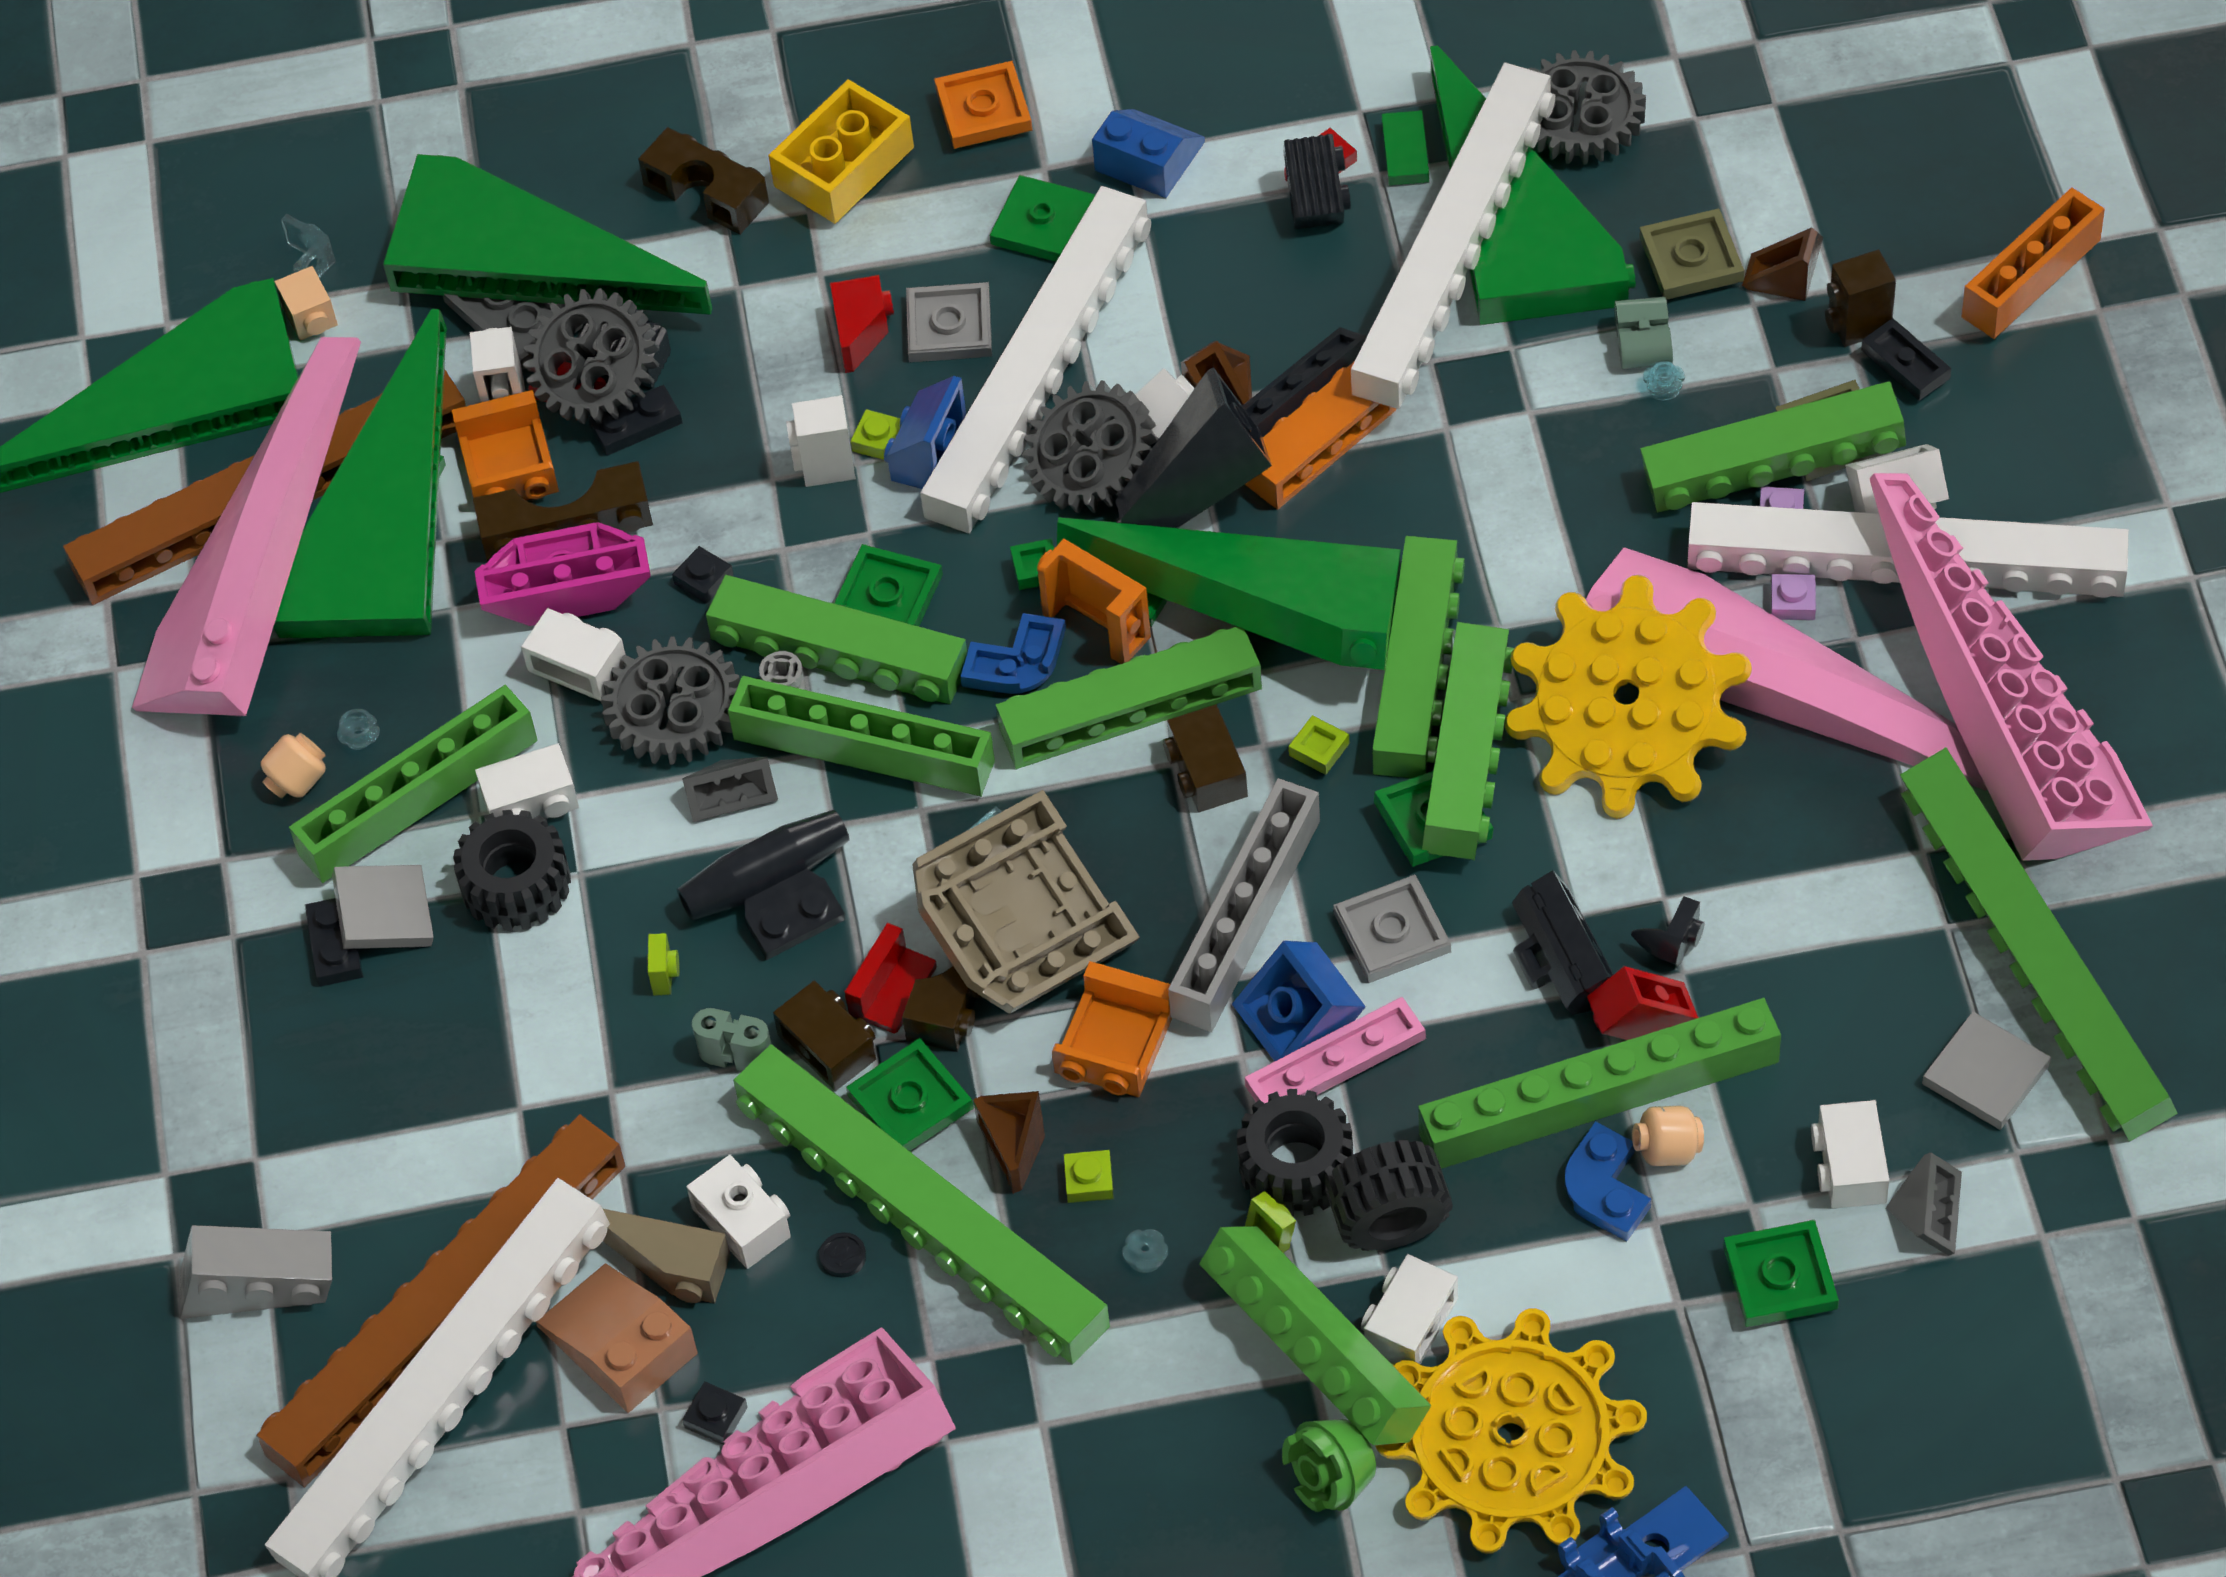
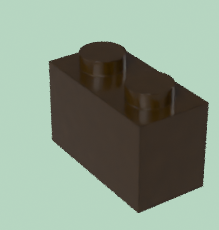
M1879 249L1832 264L1831 282L1827 284L1829 309L1825 310V320L1830 332L1838 334L1844 347L1862 342V339L1893 318L1896 279Z
M1217 704L1167 720L1168 738L1163 739V747L1169 763H1177L1181 773L1177 774V778L1184 798L1192 797L1198 813L1248 797L1246 771Z
M814 980L773 1012L778 1036L836 1092L877 1059L873 1042L876 1037L865 1020L860 1017L855 1020L846 1011L847 1008L836 992L831 989L826 992Z

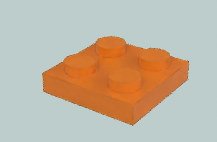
M1013 61L934 79L935 89L954 149L1033 130L1032 120Z

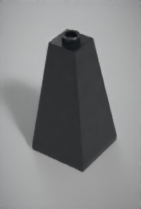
M1214 367L1202 377L1116 499L1120 516L1116 519V523L1179 528L1272 466L1259 427Z

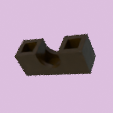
M667 127L638 158L643 185L674 201L692 187L706 186L707 188L704 190L703 196L708 219L739 235L769 204L765 177L753 167H745L731 160L722 151H714L698 143L689 134H681Z

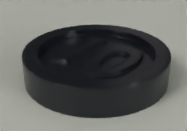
M841 1232L831 1235L823 1242L820 1248L822 1267L827 1273L835 1277L843 1278L856 1274L863 1268L866 1262L864 1243L859 1237L851 1233Z

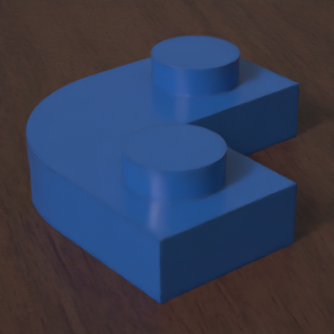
M1023 613L1013 648L970 642L961 673L962 687L1008 694L1023 693L1037 688L1050 677L1055 669L1066 631L1065 620Z
M1595 1121L1567 1163L1565 1170L1566 1191L1574 1204V1210L1577 1214L1627 1242L1651 1208V1198L1616 1180L1635 1152L1633 1142Z

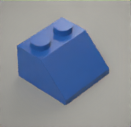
M1135 109L1114 110L1110 112L1092 138L1095 171L1167 198L1205 143V137Z
M952 376L919 390L912 405L904 408L900 418V430L896 438L889 439L884 453V461L889 465L891 481L923 489L966 416L962 378Z
M1282 941L1232 1003L1233 1007L1274 1061L1355 1021L1366 1007L1318 943L1302 941Z

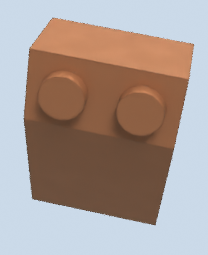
M606 1263L545 1313L540 1320L536 1321L537 1327L627 1413L632 1411L698 1354L691 1327L660 1298Z

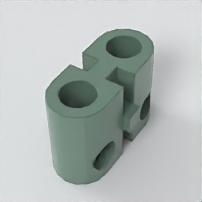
M1666 297L1615 301L1614 313L1617 338L1619 340L1618 348L1621 368L1630 369L1673 365L1671 332L1668 325L1669 317Z
M706 1008L696 1013L692 1019V1028L699 1056L704 1062L726 1068L727 1063H733L734 1060L736 1070L742 1072L771 1044L768 1027L763 1020L740 1015L739 1020L734 1019L732 1023L730 1012Z

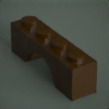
M639 461L597 470L594 482L589 490L576 501L563 506L542 507L524 500L515 489L473 498L487 562L514 538L596 522L624 532H634L640 528L653 525Z
M954 966L937 976L915 980L902 1016L907 1041L914 1042L920 1038L925 1045L958 1052L963 1036H970L975 1021L973 1007L976 998L983 999V997L966 986Z

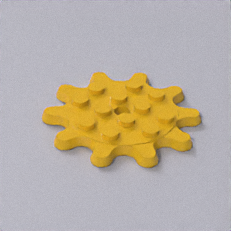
M1632 575L1622 583L1618 603L1614 608L1607 611L1593 609L1579 593L1567 592L1562 594L1555 603L1556 615L1563 626L1560 639L1550 646H1539L1530 642L1521 643L1514 648L1510 658L1511 664L1517 672L1530 677L1535 682L1537 691L1535 698L1529 704L1517 707L1506 715L1504 721L1505 729L1512 738L1523 740L1539 737L1550 744L1551 757L1539 775L1541 787L1549 794L1558 795L1567 791L1579 779H1593L1602 788V808L1607 815L1616 819L1624 818L1633 811L1638 789L1648 782L1663 784L1670 794L1681 802L1694 800L1699 795L1702 787L1700 777L1693 765L1697 752L1708 746L1728 751L1736 750L1743 745L1747 735L1745 726L1741 721L1729 717L1720 708V698L1726 689L1742 684L1750 677L1752 665L1749 658L1742 653L1733 652L1725 655H1716L1706 648L1704 636L1716 619L1715 606L1705 598H1695L1689 601L1679 612L1663 614L1654 606V590L1651 581L1642 575ZM1628 682L1639 689L1638 698L1631 704L1624 705L1615 700L1614 694H1616V691Z
M1536 1308L1522 1311L1515 1321L1512 1333L1500 1340H1491L1484 1337L1475 1322L1468 1317H1453L1446 1322L1443 1328V1337L1448 1345L1449 1354L1442 1364L1435 1367H1426L1411 1360L1397 1362L1394 1367L1432 1406L1409 1443L1375 1445L1376 1450L1387 1459L1411 1460L1421 1467V1479L1407 1493L1405 1499L1406 1509L1410 1515L1417 1520L1425 1521L1433 1518L1445 1509L1457 1508L1467 1512L1472 1519L1470 1540L1477 1550L1485 1554L1497 1552L1504 1545L1509 1528L1519 1522H1533L1541 1526L1547 1538L1556 1545H1559L1569 1537H1572L1575 1541L1580 1533V1523L1574 1512V1504L1579 1497L1586 1494H1598L1611 1500H1621L1627 1497L1634 1487V1476L1631 1471L1611 1458L1609 1446L1614 1439L1636 1434L1643 1429L1647 1422V1412L1645 1407L1635 1400H1611L1600 1391L1599 1381L1601 1377L1614 1365L1615 1353L1613 1348L1605 1341L1593 1340L1574 1352L1565 1353L1558 1351L1549 1341L1550 1319L1548 1315ZM1507 1423H1514L1519 1425L1524 1433L1520 1438L1506 1443V1440L1498 1434V1430Z

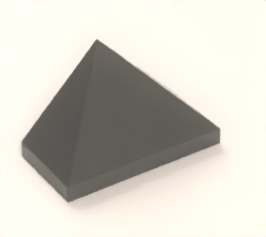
M768 757L720 760L682 778L693 822L778 800Z
M1933 1153L1925 1154L1886 1206V1209L1917 1237L1948 1256L1955 1254L1962 1172Z

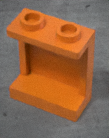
M533 390L451 410L474 498L515 489L524 500L540 499L546 495L559 492Z
M1063 539L1053 551L1048 550L1044 553L1037 566L1043 615L1053 618L1063 606L1068 605L1108 629L1112 659L1120 664L1129 662L1151 638L1146 587L1066 539Z
M1089 961L1083 975L1085 991L1062 1044L1055 1043L1052 1050L1054 1073L1060 1074L1064 1079L1074 1083L1084 1081L1101 1086L1106 1091L1115 1095L1129 1094L1140 1097L1172 1021L1168 989L1171 984Z

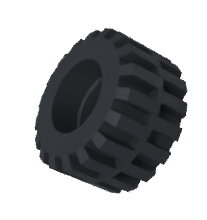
M512 809L502 810V816L494 817L493 813L484 816L485 822L482 824L475 821L469 826L470 835L462 834L458 840L460 849H455L454 870L464 904L467 909H470L472 916L477 921L484 918L485 925L493 929L500 924L503 931H513L514 926L520 925L522 930L532 928L531 923L538 920L542 924L549 920L547 913L550 911L554 913L559 911L562 907L560 899H567L569 894L568 884L571 883V874L562 839L559 838L558 831L553 825L548 826L547 820L540 815L532 819L530 811L521 810L519 815H513ZM508 864H531L528 870L515 877L499 878L493 876L500 868Z
M1287 1089V1095L1279 1096L1278 1092L1269 1094L1267 1103L1258 1100L1252 1105L1253 1114L1245 1113L1241 1120L1242 1129H1238L1237 1133L1239 1174H1241V1182L1245 1190L1250 1189L1252 1199L1266 1191L1277 1203L1284 1205L1292 1217H1294V1211L1303 1210L1304 1216L1314 1214V1207L1320 1206L1322 1210L1329 1208L1330 1203L1325 1190L1326 1179L1332 1174V1170L1337 1165L1353 1155L1352 1129L1350 1123H1346V1114L1341 1108L1334 1110V1101L1326 1096L1320 1101L1317 1099V1092L1307 1090L1305 1095H1297V1089ZM1295 1142L1309 1144L1319 1151L1313 1158L1300 1163L1284 1162L1272 1155L1279 1147Z
M1408 1140L1385 1142L1363 1149L1337 1165L1325 1182L1326 1194L1341 1239L1344 1243H1348L1349 1247L1354 1249L1361 1248L1362 1251L1388 1250L1417 1241L1436 1230L1442 1222L1446 1221L1453 1207L1436 1153H1434L1433 1148L1429 1145H1424L1418 1141L1408 1142Z

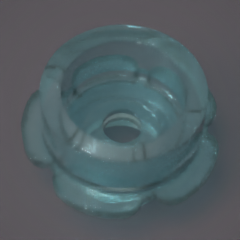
M1669 361L1656 362L1653 367H1648L1643 374V381L1647 383L1648 393L1658 400H1670L1676 397L1683 387L1682 382L1685 380V373L1682 368L1674 366Z
M352 709L341 717L337 737L342 744H348L350 749L360 750L378 739L380 728L376 726L377 719L368 711ZM359 730H363L361 733H358V734L355 733V732H357V731H359Z
M1138 1229L1126 1237V1246L1122 1249L1123 1258L1138 1272H1153L1166 1259L1168 1246L1163 1242L1164 1236L1157 1230L1147 1229L1142 1231ZM1148 1246L1149 1250L1142 1251L1141 1247Z

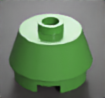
M1336 1419L1303 1422L1298 1426L1295 1434L1287 1437L1283 1443V1464L1292 1463L1294 1473L1300 1483V1486L1294 1488V1491L1303 1503L1315 1512H1320L1324 1509L1340 1511L1349 1508L1375 1476L1376 1461L1369 1441L1349 1420Z

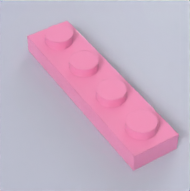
M1400 997L1245 1077V1087L1255 1102L1261 1100L1264 1103L1268 1102V1095L1278 1092L1279 1096L1287 1095V1089H1297V1095H1305L1307 1090L1317 1092L1318 1095L1425 1040V1029L1404 998Z

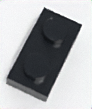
M1894 318L1862 339L1861 351L1919 401L1951 377V367Z
M664 384L645 392L646 396L644 398L637 396L631 398L630 400L633 405L631 411L622 404L618 406L619 415L617 419L608 411L604 412L602 424H598L592 415L588 417L590 428L606 456L683 424L681 413Z
M332 898L305 904L319 986L322 987L363 978L359 948L343 949L336 899Z

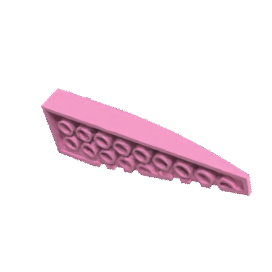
M357 337L320 338L155 633L132 706L135 711L246 716L361 344Z
M1874 473L1870 477V483L1892 559L1920 640L1951 715L2022 860L2059 859L2149 830L2153 825L2116 752L2107 741L2100 744L2090 731V727L2094 724L2083 709L2076 712L2063 694L2068 689L2058 675L2052 674L2040 664L2039 661L2043 658L2042 653L2002 600L1994 602L1985 590L1989 582L1979 569L1971 571L1959 555L1963 547L1954 535L1950 536L1935 523L1939 519V515L1910 476L1902 473Z
M1623 548L1593 585L1586 598L1588 605L1595 610L1607 611L1614 608L1620 599L1622 583L1632 575H1642L1651 581L1654 590V606L1663 614L1677 613L1692 599L1705 598L1712 602L1716 610V619L1704 636L1706 648L1716 655H1725L1733 652L1742 653L1749 658L1752 665L1750 677L1744 683L1726 689L1721 695L1720 700L1912 766L1919 764L1946 747L1969 784L1987 791L1955 723L1705 574Z
M881 1327L794 1382L790 1387L796 1394L780 1406L777 1402L771 1401L758 1412L762 1419L745 1433L736 1430L723 1441L724 1445L720 1455L715 1459L709 1457L702 1458L646 1505L649 1513L635 1525L626 1521L612 1534L616 1541L600 1554L590 1551L576 1563L578 1566L575 1568L572 1577L704 1576L797 1527L885 1472L897 1469L903 1461L922 1449L937 1444L943 1436L955 1430L956 1427L934 1384Z

